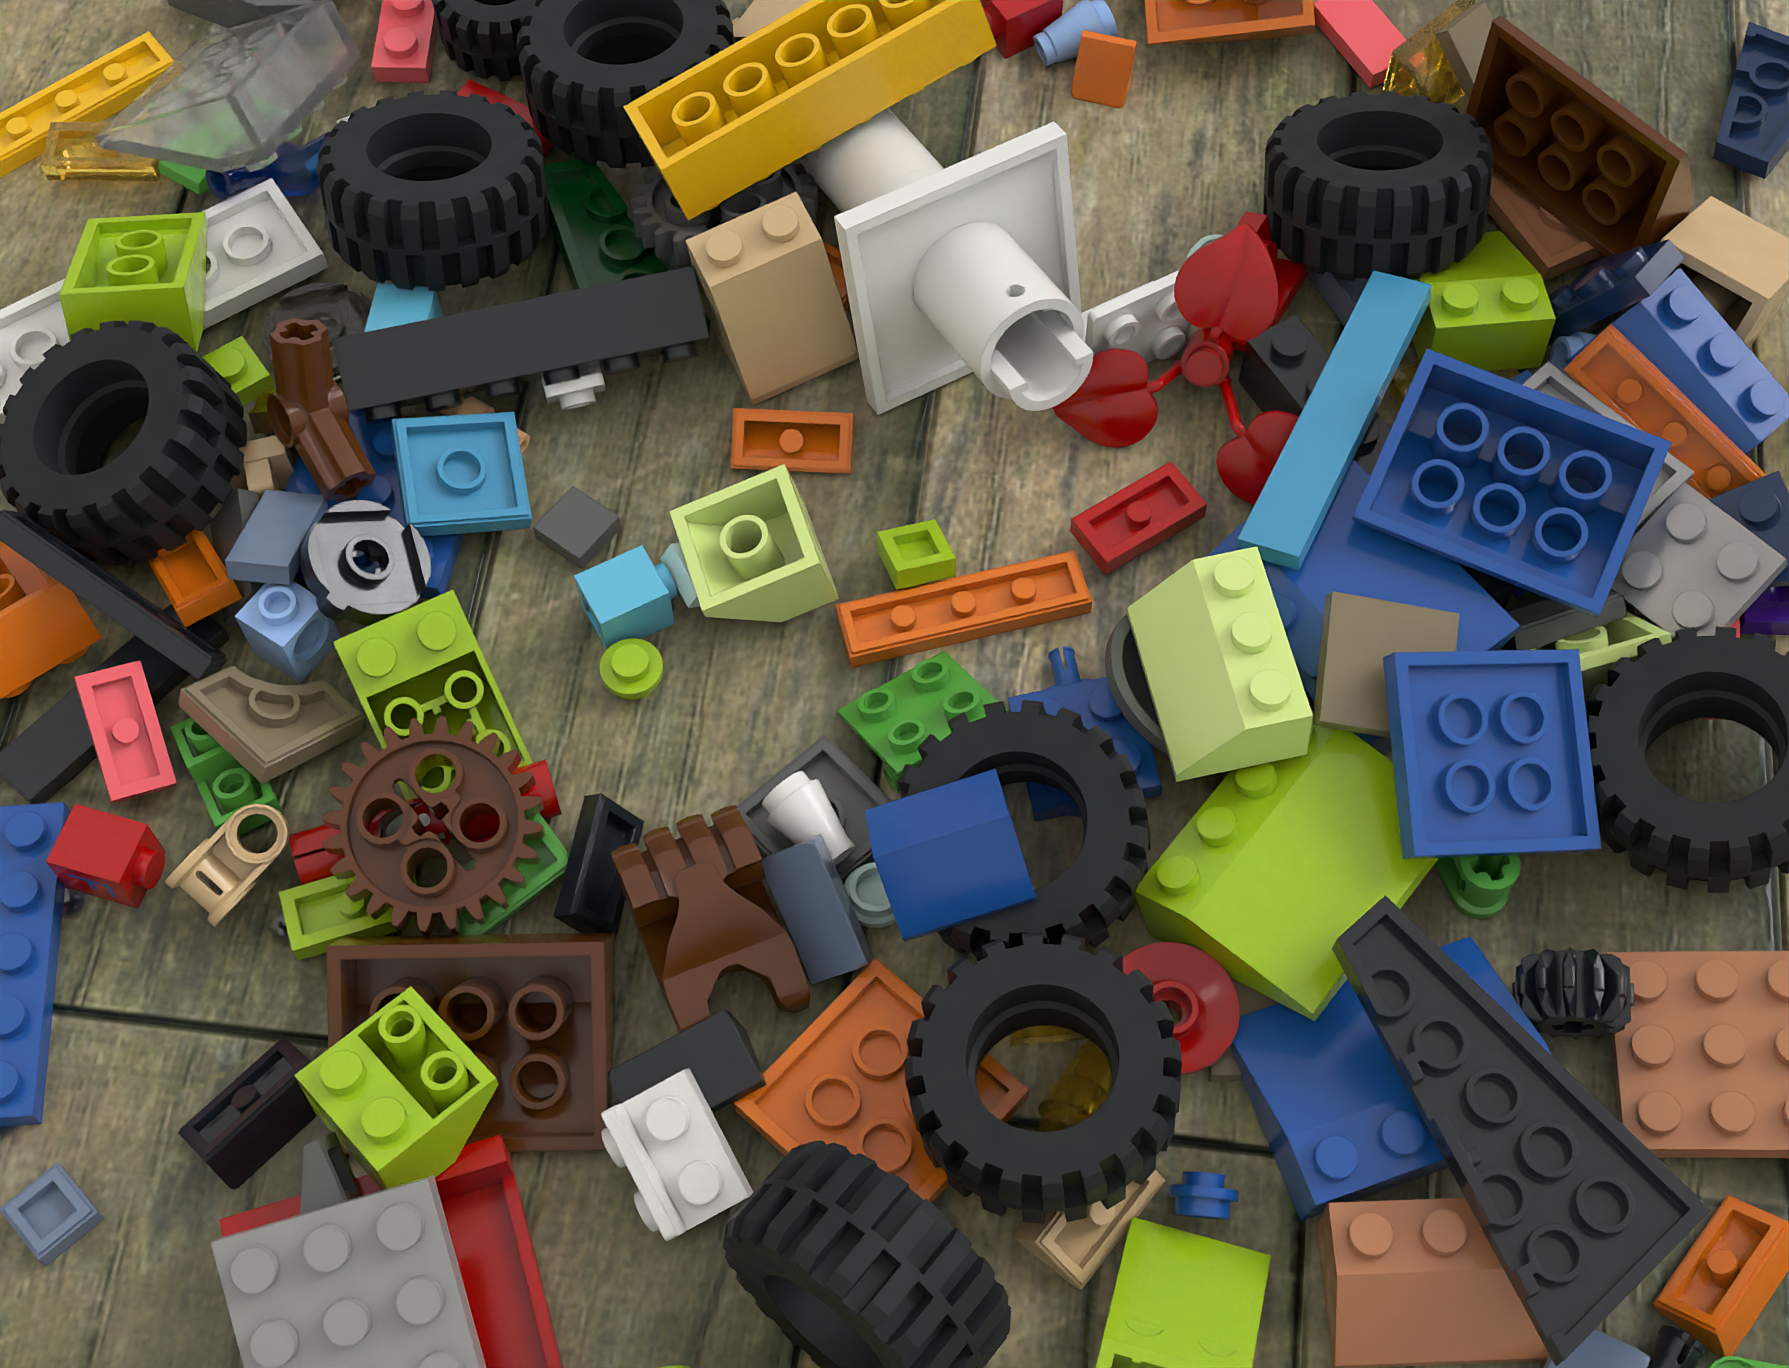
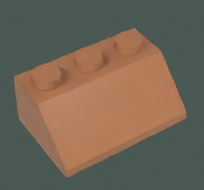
M1466 1198L1336 1202L1327 1204L1316 1225L1333 1368H1380L1547 1361L1549 1353Z

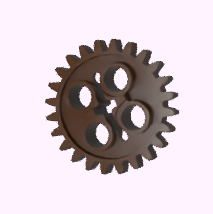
M439 716L433 734H425L417 718H413L410 721L409 738L403 740L388 726L384 728L386 748L378 751L366 742L360 744L362 752L368 761L362 768L347 762H343L341 765L346 775L352 781L350 787H329L328 793L335 801L342 805V810L322 814V820L327 826L340 830V834L325 840L323 848L329 854L345 855L330 870L338 880L356 876L345 892L353 902L362 900L372 894L366 913L374 920L381 917L389 908H392V926L397 931L401 932L407 926L411 917L415 916L417 917L419 929L424 936H430L436 918H443L452 934H457L460 927V914L469 912L473 919L482 925L485 923V913L482 904L490 900L504 910L509 907L507 899L501 890L506 883L523 889L528 885L521 872L517 869L519 863L539 864L540 858L538 853L527 846L526 841L545 837V830L543 825L529 821L527 817L544 810L543 803L540 797L521 796L536 784L531 772L512 775L521 761L519 753L515 749L504 753L498 758L496 757L500 746V739L496 733L492 732L477 744L475 742L476 729L471 721H467L457 736L451 735L445 716ZM448 766L456 771L453 784L445 791L431 793L422 789L423 778L432 768ZM397 782H405L436 819H443L452 838L476 862L474 869L465 870L431 831L426 832L425 826L416 812L394 791V785ZM387 809H395L403 813L402 825L395 834L384 838L371 835L370 826L378 813ZM490 814L500 819L498 832L490 840L477 843L465 837L467 824L477 815ZM434 857L447 862L446 876L439 884L427 888L414 884L413 875L420 862Z

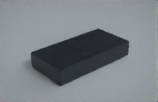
M602 793L584 796L553 917L580 933H615L616 940L625 896L610 853L623 845L636 843L639 846L645 821Z

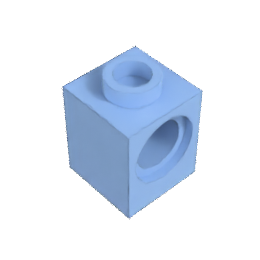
M292 581L291 585L265 583L235 615L253 653L300 684L334 647L333 641L341 638L334 621L324 616L318 609L316 597L294 581Z

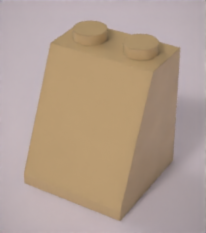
M797 192L685 240L692 266H694L705 313L710 319L711 325L752 406L859 358L856 343L822 238Z
M1710 196L1663 237L1661 241L1669 239L1685 257L1672 273L1680 268L1740 339L1750 348L1789 296V239ZM1629 307L1624 308L1621 314L1625 312Z

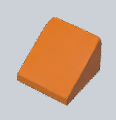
M1083 30L1072 83V97L1082 101L1122 108L1125 105L1133 80L1137 41Z

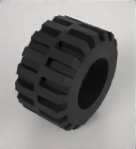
M432 0L442 44H444L451 60L456 59L459 68L465 72L475 69L476 77L488 79L491 75L498 76L499 81H511V76L522 75L517 51V35L526 13L531 6H535L536 0Z

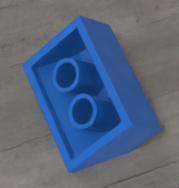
M1680 268L1668 276L1651 296L1633 304L1611 322L1745 454L1760 444L1789 418V394ZM1598 333L1587 344H1585L1581 349H1579L1575 354H1573L1568 360L1565 361V363L1568 365L1600 333Z

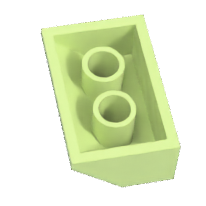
M1257 546L1193 559L1127 608V616L1176 782L1307 754L1313 714Z

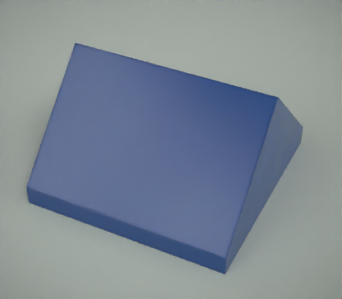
M996 769L865 810L873 859L904 942L1037 900Z

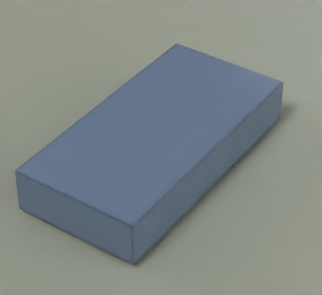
M266 490L225 560L228 579L291 585L301 566L300 551L304 537L312 525L328 510L327 500L325 501L323 495Z

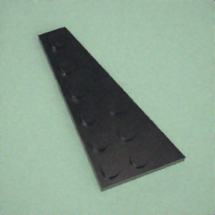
M1385 895L1337 938L1332 950L1552 1361L1557 1366L1595 1330L1711 1209Z

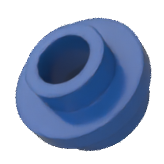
M1183 1171L1182 1185H1167V1196L1174 1197L1173 1215L1230 1220L1231 1202H1238L1239 1191L1226 1189L1225 1175Z

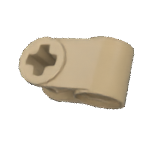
M252 804L242 807L210 839H205L169 875L165 883L171 889L176 887L182 888L209 913L207 921L215 927L257 884L256 880L282 854L289 842L290 829L288 821L279 810L269 805ZM256 814L266 815L271 818L278 832L273 847L263 853L252 852L245 848L239 835L243 822ZM199 872H203L220 889H222L223 893L220 894L215 888H213L205 879H203L200 876Z

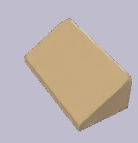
M1154 1170L1142 1185L1134 1181L1126 1186V1199L1108 1210L1101 1201L1087 1206V1218L1067 1223L1064 1211L1045 1212V1224L1023 1222L1015 1232L1014 1238L1071 1285L1082 1290L1127 1232L1131 1218H1137L1166 1180Z

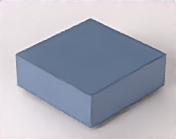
M58 1162L0 1208V1212L36 1258L46 1267L105 1219L66 1169Z

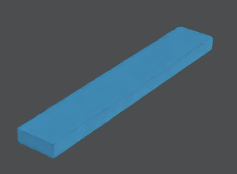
M1373 270L1238 537V550L1257 546L1261 560L1295 570L1300 569L1431 300V284Z

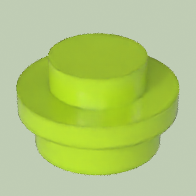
M636 638L624 639L614 643L604 652L600 661V675L605 687L611 693L627 700H638L651 694L660 683L664 671L662 657L657 648L645 640Z

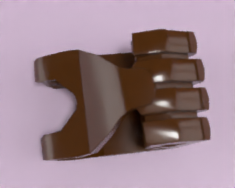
M736 805L723 807L712 813L713 825L709 827L702 814L688 816L676 823L680 838L675 840L669 827H662L648 832L642 836L647 848L644 852L640 853L637 844L631 843L623 845L610 853L632 919L679 1033L711 1016L707 1001L716 981L727 973L745 971L761 978L770 990L776 1006L783 1012L797 1013L809 1008L810 990L796 948L787 931L782 928L762 882L765 877L761 863L762 857L752 833Z

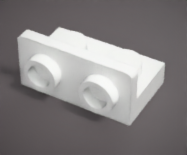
M690 1068L676 1073L633 1098L601 1113L607 1128L601 1131V1135L610 1157L618 1167H628L639 1189L634 1194V1201L643 1222L652 1232L660 1230L666 1242L750 1197L754 1193Z

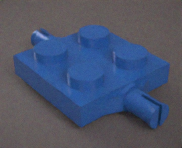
M1063 646L1066 669L1063 668L1059 648H1055L1048 653L1055 685L1046 690L1007 698L1010 712H1021L1023 700L1043 702L1046 714L1056 716L1058 710L1064 707L1080 714L1085 728L1090 730L1098 725L1113 739L1115 751L1118 754H1126L1135 770L1137 783L1143 791L1144 799L1162 795V785L1151 744L1125 718L1112 695L1107 677L1080 679L1075 651L1072 647ZM1026 782L1035 822L1066 815L1081 817L1074 801L1063 791L1042 783Z

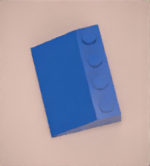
M1426 349L1352 520L1598 618L1672 442Z
M1354 459L1300 569L1295 570L1262 560L1304 690L1314 701L1325 596L1332 591L1459 613L1456 651H1499L1522 629L1457 562L1352 520L1370 478V475ZM1246 521L1228 535L1208 556L1238 550V537ZM1353 732L1384 756L1392 751L1391 738Z
M1471 936L1440 947L1551 1054L1546 1042ZM1348 979L1316 1021L1280 1003L1240 1016L1238 1029L1230 1045V1050L1241 1072V1079L1300 1221L1322 1214L1328 1203L1355 1202L1448 1168L1443 1155Z

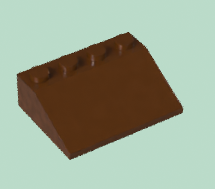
M1500 15L1492 21L1466 113L1476 119L1480 127H1483L1493 145V170L1606 257L1632 250L1637 246L1643 247L1660 242L1663 237L1688 216L1694 202L1688 154Z
M615 933L344 937L326 946L328 1049L412 986L496 1077L499 1084L465 1145L501 1134L509 1152L607 1150L601 1135V1131L607 1128L601 1113L611 1108L612 1087L608 1078V1072L613 1069L616 1004ZM341 1144L344 1153H345V1154H350V1153L346 1150V1148Z

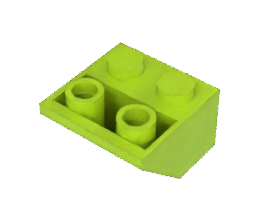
M412 986L294 1075L316 1115L331 1132H336L340 1143L381 1190L432 1175L436 1178L455 1163L499 1085L496 1077Z

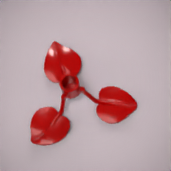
M1245 222L1239 224L1222 237L1196 250L1183 263L1177 274L1174 285V298L1178 309L1184 319L1190 324L1202 328L1194 332L1188 339L1182 360L1174 361L1171 368L1159 378L1148 382L1146 361L1137 352L1126 349H1109L1093 354L1092 366L1083 384L1068 399L1052 408L1058 418L1090 441L1105 447H1126L1144 439L1156 423L1158 405L1151 393L1162 390L1177 376L1183 374L1190 383L1198 387L1217 385L1222 393L1230 426L1238 436L1223 444L1219 449L1216 458L1218 472L1225 486L1234 495L1249 504L1255 505L1299 417L1290 412L1267 411L1257 415L1246 429L1241 421L1231 387L1232 379L1227 374L1233 355V345L1227 334L1240 340H1250L1259 336L1273 320L1279 298L1277 276L1269 251L1254 228Z

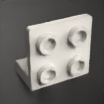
M1179 270L1081 313L1084 321L1083 341L1093 351V354L1109 349H1126L1137 352L1148 363L1157 358L1167 359L1179 352L1187 344L1191 326L1180 313L1174 298V285Z

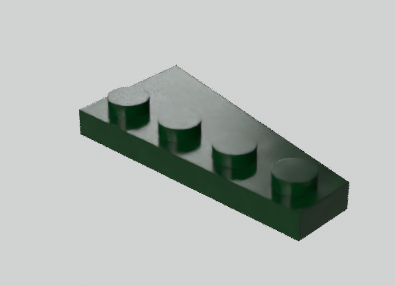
M579 159L544 164L548 216L573 290L668 271L655 254V247L645 249L642 237H636L634 224L627 215V205L597 164L592 165ZM704 313L709 334L711 321Z

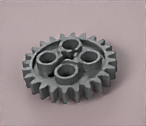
M790 163L765 180L754 183L724 200L714 209L705 211L689 221L660 172H645L643 174L645 184H635V197L630 198L636 237H642L645 249L656 247L658 258L675 254L676 265H682L690 260L685 240L791 193L797 192L815 226L817 224L816 213H819L818 194L814 178L811 174H806V170L801 163L793 165Z

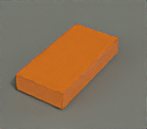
M196 528L185 536L187 540L185 544L173 551H167L164 548L158 550L157 558L147 560L185 628L243 598L233 579H228L224 564L203 530L199 531Z

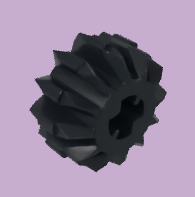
M1571 947L1561 951L1545 949L1540 954H1530L1521 959V965L1516 967V982L1512 983V996L1538 1033H1548L1552 1038L1565 1036L1572 1037L1575 1040L1579 1037L1599 1039L1604 1034H1616L1624 1030L1625 1025L1631 1021V1006H1634V983H1630V967L1623 964L1621 959L1613 954H1599L1594 949L1580 951L1574 950Z

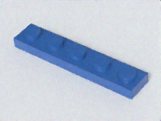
M65 802L0 806V1127L42 1124L65 893L64 884L48 866L46 860L71 812Z

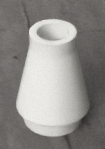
M803 771L796 772L778 784L764 798L762 805L770 814L767 818L768 823L795 845L821 834L835 867L844 861L856 848L846 835L818 779L811 781Z

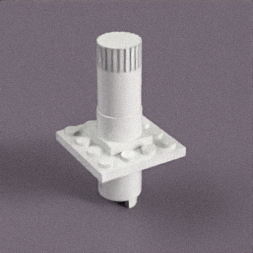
M887 108L876 114L869 121L858 124L823 144L818 150L807 153L797 159L841 212L834 216L866 398L877 415L972 372L992 394L1000 398L1012 399L1020 408L1029 411L1052 408L1068 399L1083 384L1092 366L1093 351L1083 341L1084 321L1081 315L1067 134L1055 122L944 169L893 112Z

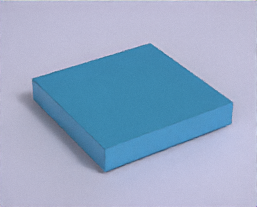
M514 412L392 419L391 434L405 527L410 523L421 536L530 528L532 516Z

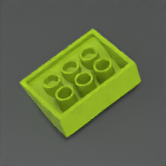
M1311 724L1306 755L1231 770L1146 873L1134 895L1150 936L1161 942L1183 943L1204 951L1219 962L1232 979L1316 1021L1348 979L1332 950L1337 938L1385 895L1401 909L1439 858H1402L1393 762L1351 731Z

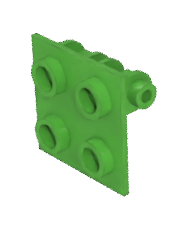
M942 651L929 659L919 662L914 668L882 686L867 691L860 698L837 711L839 716L885 762L888 767L883 769L884 776L890 787L894 791H898L900 788L897 780L905 764H911L914 767L918 766L922 757L917 747L930 734L941 741L951 734L947 721L965 712L969 722L984 718L986 714L983 705L999 701L945 651Z

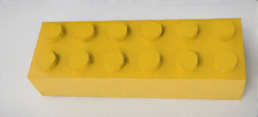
M810 0L623 107L654 164L689 221L705 211L714 209L724 200L754 183L765 180L775 171L805 154L818 150L823 144L858 124L869 121L876 114L895 103L920 92L927 85L955 69L973 62L978 56L997 45L980 0Z

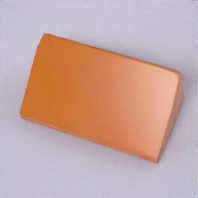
M733 408L731 469L771 470L785 464L788 471L851 474L855 415L853 413Z
M1727 1195L1653 1302L1655 1309L1712 1352L1722 1357L1733 1356L1789 1271V1221Z

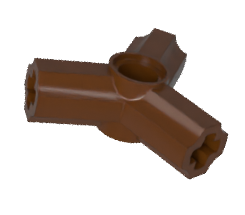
M295 317L276 323L277 328L275 331L269 334L276 389L257 395V403L254 409L248 413L255 434H263L267 437L276 435L278 440L287 448L295 446L325 501L334 500L336 503H340L354 498L363 489L373 484L376 472L348 426V407L341 389L333 380L328 328L318 319L303 320Z

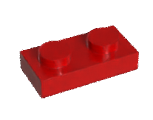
M1170 461L1071 518L1070 532L1102 572L1107 575L1204 518L1207 503Z

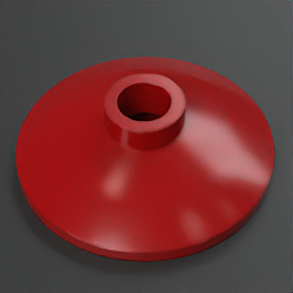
M1177 942L1148 944L1126 955L1123 958V972L1129 975L1133 970H1140L1154 985V1002H1165L1167 1007L1172 1008L1179 1015L1180 1022L1174 1025L1173 1036L1175 1040L1180 1041L1181 1075L1201 1071L1220 1059L1230 1047L1240 1020V1002L1237 990L1231 977L1221 964L1204 951Z

